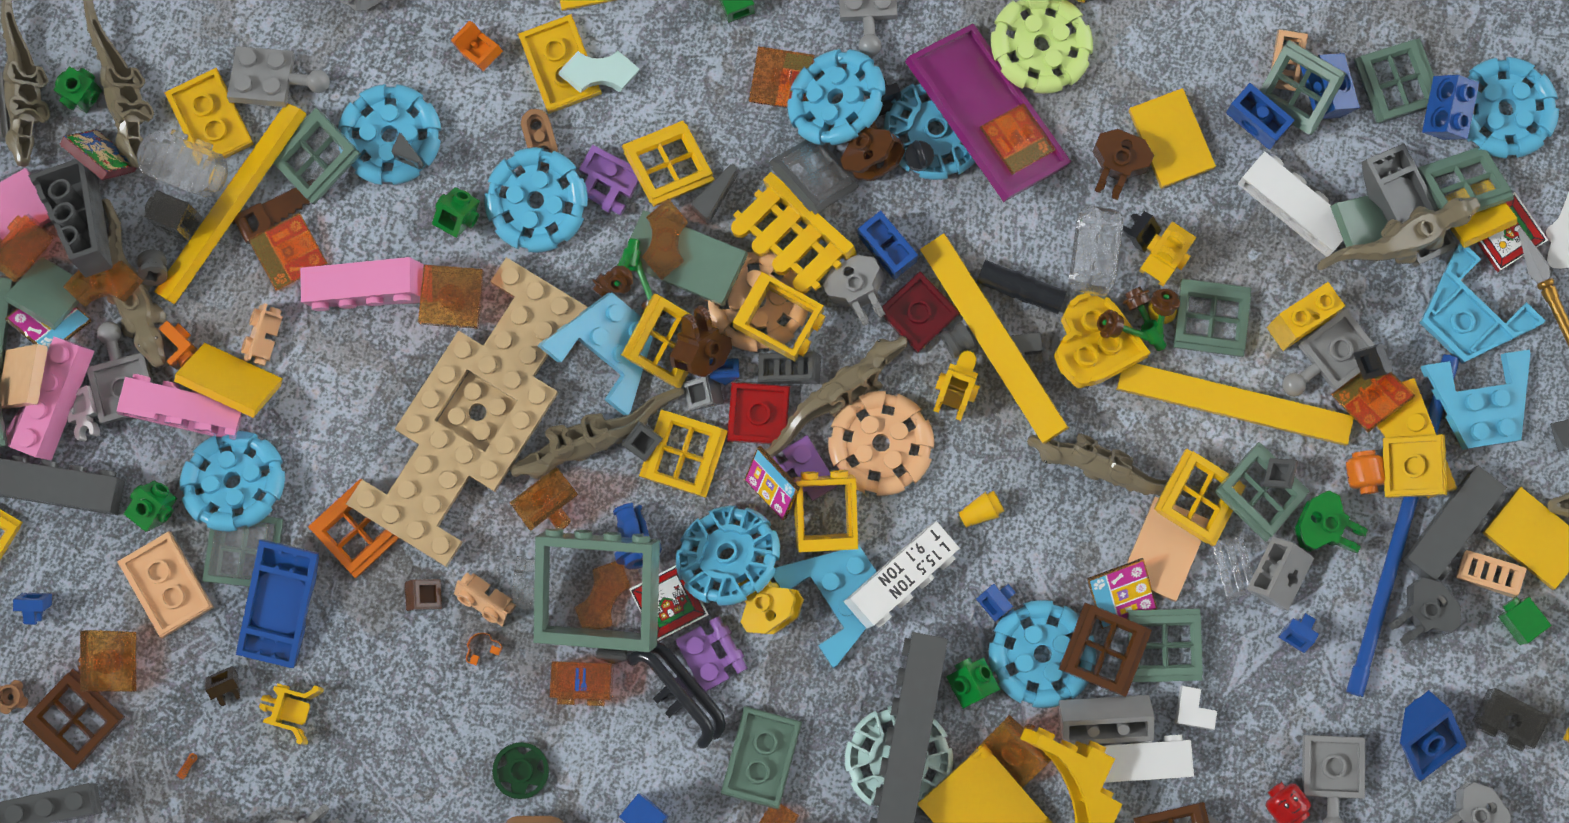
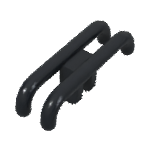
M657 642V646L650 652L635 651L628 656L627 662L629 665L635 666L639 662H645L665 684V687L653 698L657 704L663 702L670 693L677 699L665 712L669 718L684 707L697 722L702 731L701 737L697 740L699 748L704 749L708 747L713 739L716 740L722 735L726 722L721 709L667 646ZM653 653L658 654L676 674V678ZM693 697H695L698 700V702L712 717L714 722L713 726L709 718L706 716V714L692 699Z

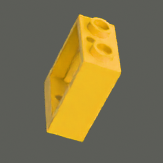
M761 272L732 323L734 329L795 362L799 355L805 356L812 342L808 340L813 330L819 331L826 316L823 315L824 305ZM769 290L812 313L792 348L749 325Z
M1327 282L1278 314L1266 328L1282 351H1285L1333 319L1345 307V304L1330 283Z
M832 470L828 476H818L816 471L801 472V477H793V487L795 489V545L798 552L858 549L856 478L852 474L848 475V470ZM845 485L847 533L805 535L803 487Z

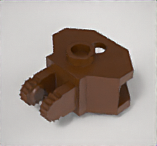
M874 121L869 128L865 127L860 131L858 137L848 142L849 144L840 159L844 170L853 172L857 180L875 181L895 169L906 150L898 137L889 130L878 129ZM884 162L883 167L877 168V164Z
M1120 129L1099 134L1092 151L1101 166L1099 172L1101 176L1095 191L1101 193L1107 183L1106 179L1109 176L1118 180L1113 188L1111 197L1118 200L1124 183H1127L1129 178L1147 173L1154 154L1145 139Z
M700 305L694 309V317L691 314L681 317L682 332L677 334L678 340L670 354L671 367L688 371V373L706 377L725 364L732 349L731 337L720 334L718 328L712 327L710 312H708L706 307ZM710 357H711V358H713V361H712V363L709 365V359H710Z

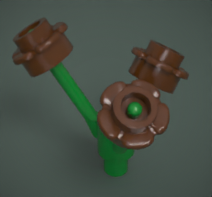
M630 238L628 246L623 250L622 258L617 266L607 271L605 275L600 273L596 279H592L593 283L596 284L593 290L602 297L607 293H627L631 289L630 285L633 284L631 271H637L648 301L641 304L644 312L653 293L644 273L642 261L639 260L641 255L639 251L640 241ZM663 311V312L661 313L660 317L663 316V315H665L666 312Z
M1141 286L1125 294L1127 299L1123 301V304H1127L1129 311L1138 308L1144 320L1141 331L1125 326L1121 315L1116 311L1107 310L1097 320V328L1101 331L1100 335L1103 338H1116L1121 332H1125L1148 341L1149 344L1154 346L1156 351L1164 350L1167 346L1163 339L1165 316L1174 314L1176 309L1179 308L1180 300L1178 295L1170 289H1160L1153 293L1154 297L1150 300L1148 296L1150 291H1143ZM1151 302L1154 312L1159 315L1157 321L1150 319L1144 307L1145 304Z

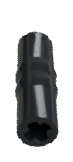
M988 260L984 261L976 282L1004 293L1009 297L1017 298L1024 303L1035 305L1059 314L1067 291L1039 281L1035 277L1027 276L1019 271L1008 269Z

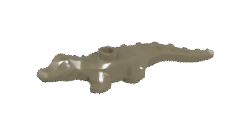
M1 0V24L3 39L6 40L5 50L8 54V60L3 70V80L5 81L4 95L11 124L5 141L8 150L13 153L16 164L26 167L29 165L34 146L33 124L38 122L44 123L50 117V110L47 104L41 101V89L49 82L43 68L34 66L31 54L16 24L12 0Z
M83 0L87 31L92 39L91 45L96 48V58L101 62L100 83L103 86L107 108L115 121L118 131L115 145L119 154L126 156L131 167L140 168L143 165L144 141L140 136V124L145 121L149 122L154 116L152 107L147 101L142 100L139 91L144 86L145 79L137 68H128L117 49L106 36L96 15L93 0Z
M1469 197L1454 198L1438 211L1419 206L1411 212L1410 218L1403 222L1394 219L1388 221L1381 231V239L1367 244L1343 248L1321 260L1317 265V269L1323 270L1343 260L1384 261L1395 259L1398 264L1414 263L1419 251L1425 248L1427 250L1441 248L1446 231L1450 228L1467 224L1481 205L1477 198Z
M102 199V205L109 221L108 241L113 265L112 269L106 270L107 301L116 305L122 317L121 328L124 335L134 338V345L137 350L146 357L152 366L158 368L165 364L166 357L163 337L155 327V324H164L166 313L161 307L153 303L148 292L152 286L142 284L138 279V270L128 263L123 251L122 227L119 217L110 200Z
M900 336L897 340L893 341L879 339L867 353L866 357L861 359L860 363L851 367L845 366L841 368L833 379L823 383L819 390L812 392L809 398L798 405L796 412L793 416L789 417L788 424L781 431L780 436L772 442L768 449L763 451L762 455L767 460L773 458L785 449L811 420L827 413L836 417L845 404L852 405V402L857 400L860 395L871 391H879L883 387L882 383L877 379L880 372L907 347V338Z
M675 388L661 393L645 402L633 413L624 417L605 420L601 413L588 414L581 419V424L568 428L565 425L549 427L545 431V436L549 439L550 443L538 452L530 453L514 463L510 468L511 474L514 477L530 475L534 479H541L557 465H562L566 461H583L589 458L590 455L602 450H608L614 444H621L639 421L647 424L649 417L656 414L659 408L666 406L668 402L674 399H678L685 392L683 388Z
M1078 434L1076 444L1062 443L1053 439L1043 444L1037 435H1031L1027 439L1028 445L1039 451L1040 458L1044 463L1076 466L1084 470L1083 474L1090 479H1103L1114 486L1125 487L1128 491H1136L1143 495L1156 494L1161 496L1168 480L1155 479L1148 476L1132 465L1133 458L1121 450L1113 449L1110 451L1099 446L1098 441L1085 434ZM1185 484L1186 486L1190 487L1198 493L1201 490L1198 487L1192 486L1190 484ZM1182 490V492H1181V494H1180V495H1183L1184 497H1188V498H1189V497H1193L1192 495H1190L1189 493L1185 492L1184 490ZM1206 491L1204 497L1210 499L1211 494Z

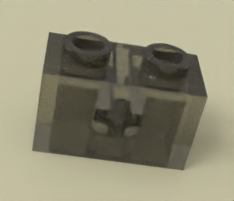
M156 190L154 197L151 196L145 205L146 214L144 217L157 229L187 242L196 232L202 216L188 202Z
M1497 688L1487 690L1472 721L1480 725L1479 730L1491 737L1499 735L1507 739L1506 744L1509 747L1523 752L1524 749H1535L1550 716ZM1512 716L1511 721L1515 725L1508 727L1509 722L1505 720V717Z

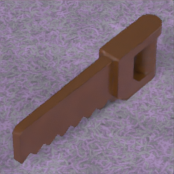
M311 179L306 183L311 186L315 179ZM295 187L263 204L258 203L238 213L232 224L237 225L246 244L252 243L251 240L275 228V224H281L282 219H288L289 214H296V210H302L303 205H310V201ZM255 215L259 222L258 230L255 232L252 231L247 221V218Z

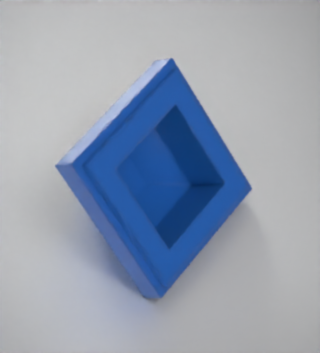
M726 359L724 365L710 373V379L726 386L739 378V359Z

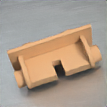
M266 303L260 305L258 309L254 308L249 325L253 326L250 337H245L241 348V353L245 354L244 361H249L253 357L255 358L254 363L265 366L266 361H270L275 341L265 339V335L277 336L283 318L281 316L282 310L270 307V310L266 311Z
M466 573L461 581H457L454 595L457 596V599L463 605L472 606L481 612L487 621L497 623L503 627L507 614L510 615L516 607L512 603L513 599L496 588L488 596L485 593L491 585L474 573L472 575Z

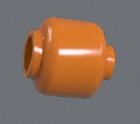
M1375 450L1352 453V458L1346 462L1349 486L1352 489H1360L1361 495L1378 493V487L1383 486L1385 481L1383 457L1377 455Z

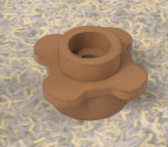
M13 680L10 685L0 686L1 713L9 714L13 709L18 707L25 708L28 705V698L23 694V683L21 681ZM10 694L14 696L12 700L9 699Z

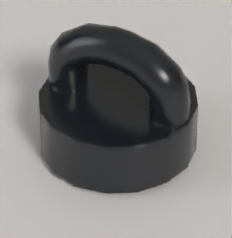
M915 140L907 147L905 162L912 170L918 172L925 171L933 163L934 152L928 143Z

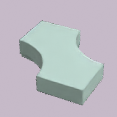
M577 51L558 74L580 93L588 87L595 85L608 86L621 92L640 69L619 51L606 58H591Z

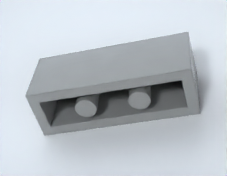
M1149 695L1059 700L1061 737L1063 740L1074 745L1076 741L1088 745L1090 740L1098 744L1154 741V712Z

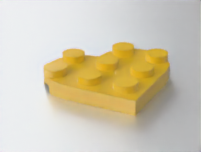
M1090 292L1077 295L1069 302L1061 318L1067 335L1062 338L1054 354L1060 372L1076 388L1100 384L1148 358L1151 353L1140 337L1121 332L1116 338H1103L1100 335L1101 331L1097 328V320L1107 310L1116 311L1123 317L1125 326L1133 327L1110 298L1106 297L1103 299L1099 296L1090 295Z

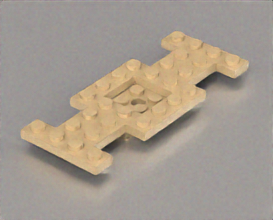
M507 257L490 282L514 297L484 345H481L460 331L457 332L395 428L397 432L419 445L389 492L385 494L362 479L346 503L352 509L445 567H448L463 542L441 529L439 525L469 478H473L496 492L558 395V391L535 378L548 357V354L538 347L539 343L552 336L559 328L571 322L588 308ZM477 405L486 408V416L480 421H475L470 416L472 408Z

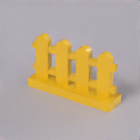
M770 172L763 179L766 190L762 192L758 189L754 193L757 199L743 213L737 210L733 214L735 220L731 225V230L737 238H744L749 233L756 237L752 242V250L755 255L762 257L770 251L777 256L772 262V267L776 274L785 275L790 270L794 271L797 274L793 280V286L796 291L802 294L807 293L811 289L817 291L821 287L818 282L832 268L838 270L842 266L840 262L842 258L846 261L857 255L855 247L818 213L815 215L813 211L810 212L785 183L774 173ZM780 202L786 207L784 211L777 206ZM772 212L777 218L761 231L756 226ZM800 221L807 226L805 229L798 225ZM792 230L798 236L782 250L777 244ZM821 239L827 244L825 248L818 243ZM811 249L815 250L818 255L804 269L797 264Z

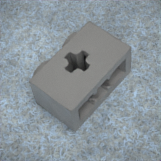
M1272 537L1247 590L1266 604L1289 611L1314 558L1295 543Z

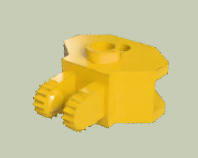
M1172 221L1163 235L1156 234L1148 245L1147 249L1151 253L1141 266L1139 272L1143 274L1145 272L1159 280L1158 284L1164 287L1176 268L1182 270L1191 257L1186 252L1196 239V236Z
M968 350L963 353L961 352L957 364L950 363L947 373H940L935 389L940 390L933 411L939 413L942 404L958 409L956 419L961 421L968 401L974 403L980 386L975 385L978 373L973 372L977 361L974 352L972 353Z
M746 578L745 581H743V582H741V583H738V584H739V586H742L743 584L747 583V582L750 581V580H749L748 578ZM770 580L759 593L755 591L746 597V606L741 624L746 632L776 634L799 617L804 599L798 590L779 588L777 583H772Z

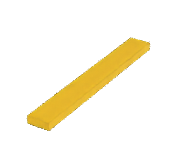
M287 103L286 107H282L168 270L167 280L163 284L158 285L154 290L156 294L172 304H176L307 114L303 110Z
M943 233L922 247L920 251L1041 442L1045 444L1067 430L1069 427L946 234Z
M1135 364L1122 371L1116 388L1118 391L1343 446L1348 445L1354 416L1142 364Z

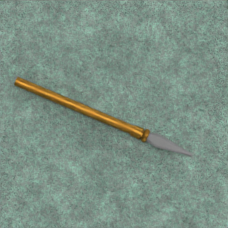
M1519 228L1518 232L1528 274L1536 281L1537 288L1542 290L1541 294L1545 301L1548 302L1569 347V318L1559 299L1560 296L1556 286H1553L1554 279L1550 276V266L1523 229Z

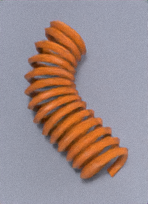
M194 753L187 757V761L184 762L176 776L185 779L191 766L197 760V755Z

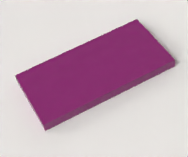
M973 23L908 56L905 60L907 66L1003 202L1063 170L1071 163V160L1020 88L1011 83L1001 73L1000 70L1002 68L999 62L994 60L992 49ZM1022 107L1052 152L1012 173L981 128Z

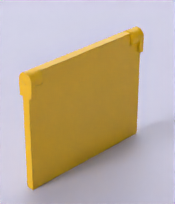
M985 743L979 746L917 804L933 823H1053L992 754V751Z

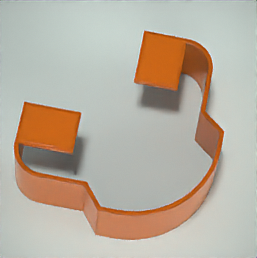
M477 633L469 639L467 643V647L469 650L466 655V661L468 663L477 666V662L479 660V656L472 654L470 662L468 661V657L471 652V649L469 647L470 642L474 637L478 635H489L487 633ZM499 643L501 648L492 645L490 653L499 656L503 649L502 644Z

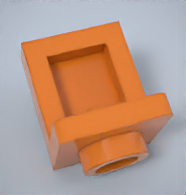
M468 21L451 39V42L463 57L483 72L503 52L500 46L483 34L472 21Z
M166 321L158 329L178 348L166 362L178 370L198 349L188 340L191 334L181 324L178 323L174 326L169 321Z

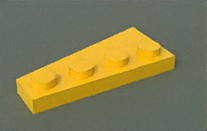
M1415 378L1401 382L1400 384L1413 397L1378 423L1376 427L1385 438L1436 435ZM1446 460L1447 492L1456 490L1457 486Z

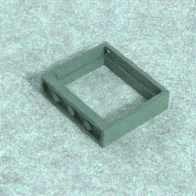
M546 528L545 532L535 536L533 643L650 652L657 646L660 540L650 539V536H644V534H633L632 538L621 537L620 532H604L603 536L592 535L591 530H575L574 533H563V528ZM550 547L643 553L641 633L550 626Z

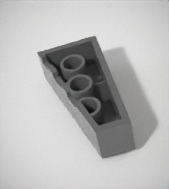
M77 159L28 175L48 212L50 221L57 230V234L69 259L86 278L112 269L113 265L98 177Z

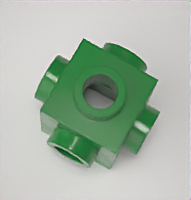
M70 66L57 77L55 88L53 89L61 97L59 99L61 104L73 111L75 108H78L86 114L97 102L99 95L103 91L94 82L96 77L84 68H80L77 71Z
M454 187L447 195L442 194L438 199L432 225L457 238L468 227L471 229L476 224L479 218V213L476 211L480 200L471 196L468 192Z
M155 480L146 485L140 484L131 493L130 499L132 501L124 515L142 530L148 532L162 525L172 516L174 512L172 507L177 497L170 492L167 486Z
M984 657L975 662L968 658L954 665L956 671L946 676L952 691L955 693L963 709L1000 690Z

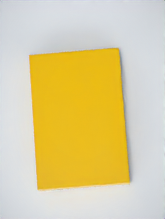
M572 14L518 33L548 114L602 94L599 85L588 87L580 93L558 74L577 51L587 56Z
M217 68L164 92L202 170L254 145L235 103H230L227 99L228 89Z
M1183 88L1129 108V114L1139 137L1145 139L1154 154L1151 167L1161 189L1215 169L1216 165Z
M204 342L177 371L174 382L254 418L281 387L283 378Z
M1522 487L1517 488L1482 533L1549 588L1554 590L1569 573V525L1557 515L1551 513L1546 506Z

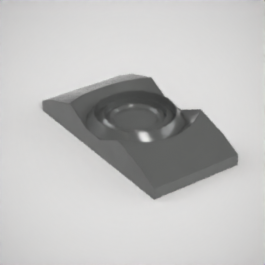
M1405 143L1362 162L1368 198L1382 210L1387 222L1391 219L1403 222L1409 219L1411 212L1419 206L1433 211L1439 210ZM1449 229L1446 231L1441 248L1435 250H1427L1425 248L1419 251L1416 261L1411 264L1416 267L1458 247Z

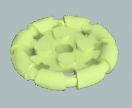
M1019 0L1017 2L1011 1L997 16L994 22L996 24L995 31L991 33L992 54L994 60L998 61L1002 68L1000 70L1001 73L1021 89L1026 87L1032 89L1033 93L1039 94L1062 91L1064 86L1076 83L1086 72L1090 64L1088 61L1089 54L1093 53L1092 32L1090 26L1085 25L1081 18L1083 17L1081 11L1068 0ZM1046 8L1055 10V16L1045 15ZM1027 10L1029 16L1023 20L1020 13ZM1069 24H1072L1076 31L1071 35H1069L1070 30L1067 26ZM1007 29L1015 32L1013 38L1006 35ZM1038 37L1044 38L1048 42V49L1044 51L1037 49L1034 39ZM1070 50L1078 52L1076 58L1068 56ZM1015 52L1019 61L1012 63L1008 55ZM1059 67L1062 73L1058 77L1052 71ZM1028 71L1038 73L1037 79L1028 76Z

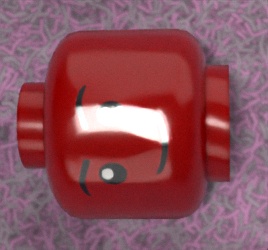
M1280 782L1267 792L1270 798L1266 801L1265 806L1277 823H1302L1311 815L1308 812L1311 808V802L1297 784L1290 783L1285 786L1283 782Z

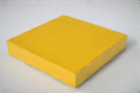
M1489 179L1470 185L1476 196L1495 189ZM1462 188L1445 197L1449 202L1454 198H1469L1470 196L1466 189ZM1505 202L1476 212L1467 224L1450 229L1462 246L1466 248L1516 225L1517 217Z
M1445 435L1383 438L1384 491L1386 498L1447 495Z

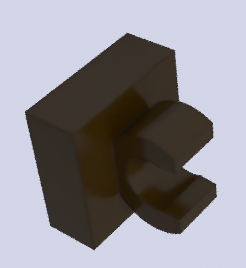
M234 666L206 677L205 691L210 700L217 698L221 706L226 705L224 694L228 692L233 693L236 699L240 698L238 674Z

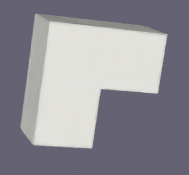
M1187 686L1180 687L1175 724L1215 730L1217 711L1199 708L1201 689Z

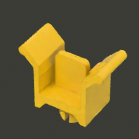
M277 683V686L273 688L277 698H272L271 695H263L261 698L262 701L274 704V707L262 703L259 704V708L262 711L272 712L271 716L264 718L263 723L291 730L297 739V744L307 745L308 740L303 730L283 724L282 720L304 725L310 710V704L290 698V694L311 700L322 694L324 688L313 686L310 691L303 694L290 690L289 686Z

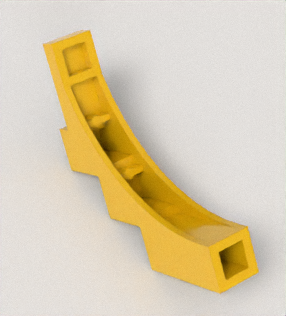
M1039 727L1037 732L1025 728L1020 739L1042 750L1060 772L1072 800L1075 823H1114L1122 803L1112 799L1114 793L1103 788L1115 758L1105 754L1106 747L1091 740L1088 745L1078 741L1074 745L1063 739L1058 743L1054 741L1055 734Z

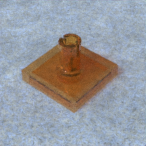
M424 265L418 323L420 325L478 329L483 269Z
M555 467L510 501V504L530 531L547 518L555 528L564 529L570 524L571 519L562 507L575 498L578 493L561 471Z
M80 631V657L78 659V662H80V665H78L80 671V692H136V632Z
M1008 715L979 746L985 743L992 751V754L1023 788L1051 759L1042 750L1020 739L1025 728L1033 731L1035 726L1027 724L1023 728L1014 718Z

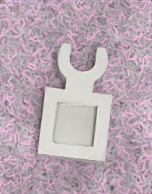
M87 385L78 389L76 400L67 417L68 423L77 424L74 429V435L77 440L83 442L87 441L85 434L87 429H89L90 435L100 436V428L93 421V417L97 416L91 386Z

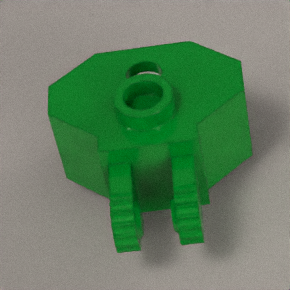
M1328 490L1305 503L1294 531L1298 546L1308 552H1312L1327 544L1330 546L1337 545L1348 551L1358 553L1361 546L1354 541L1342 537L1344 529L1358 536H1366L1368 529L1349 520L1350 516L1344 513L1340 495ZM1311 515L1316 518V522L1312 521Z

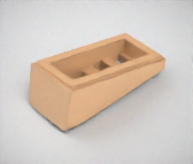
M1277 30L1271 69L1284 47V40L1298 42L1299 46L1306 49L1308 34ZM1289 60L1288 64L1295 65L1294 71L1284 69L1282 74L1293 76V80L1299 83L1301 67L1294 61ZM1278 80L1275 86L1277 89L1296 91V88L1281 80Z
M1466 550L1462 555L1455 578L1514 598L1520 593L1527 568ZM1472 560L1478 562L1473 576L1468 575ZM1484 564H1487L1489 568L1486 577L1481 579ZM1498 568L1501 569L1498 582L1495 583L1493 579ZM1510 572L1513 573V576L1508 587L1505 586L1508 574Z

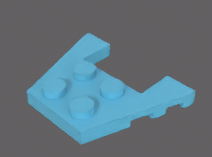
M1459 243L1419 323L1453 356L1459 358L1460 363L1463 364L1541 326L1546 320L1526 302L1504 323L1461 281L1481 258L1469 247L1464 248Z
M607 293L582 311L571 322L559 328L552 336L540 342L538 347L555 361L562 362L576 341H580L620 374L619 379L604 400L622 415H629L643 369L621 356L641 316L615 294ZM651 335L640 353L645 358H647L653 339Z
M1530 349L1501 354L1506 382L1504 385L1457 392L1455 390L1450 361L1421 366L1424 377L1429 378L1434 388L1432 392L1436 400H1440L1447 413L1445 417L1462 450L1515 442L1522 439L1531 355Z
M858 546V549L840 550L776 567V572L773 575L780 588L793 589L806 579L811 578L843 626V630L818 645L832 668H835L866 629L843 602L877 572L860 546Z

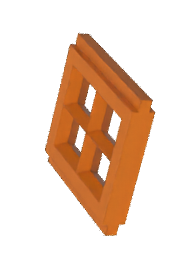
M359 479L308 526L354 578L360 576L400 539L385 529L373 540L363 530L371 520L366 517L358 524L348 513L352 508L346 505L362 479ZM344 517L354 529L337 543L327 531ZM359 533L369 545L354 559H351L342 547Z

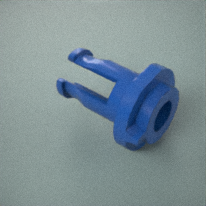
M627 503L613 510V514L617 517V530L621 533V537L632 538L633 534L649 536L646 521L641 514V505L633 508V503ZM616 551L614 554L616 563L625 565L627 569L643 567V553Z

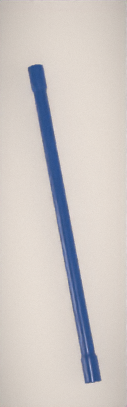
M1444 354L1440 363L1450 361L1453 379H1455L1460 359ZM1433 394L1428 414L1437 435L1444 407L1440 400H1436ZM1403 497L1357 660L1352 668L1346 692L1351 695L1364 697L1370 676L1371 663L1419 497Z

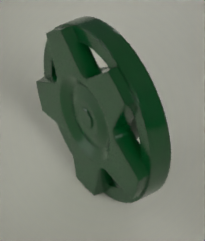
M524 742L510 744L503 748L494 760L492 769L493 779L498 789L508 797L514 799L533 797L547 783L549 777L548 760L544 753L532 744ZM525 747L531 750L523 755L517 748ZM505 755L507 764L498 769L500 760ZM540 760L543 762L544 773L537 768ZM501 782H509L512 792L505 789ZM528 785L538 786L533 791L526 793Z

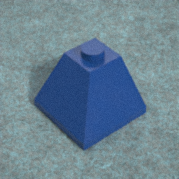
M1429 690L1405 708L1400 745L1416 779L1421 782L1467 747L1452 710Z

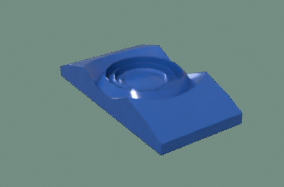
M263 539L259 540L236 655L288 668L295 667L305 634L309 603L316 583L319 553Z

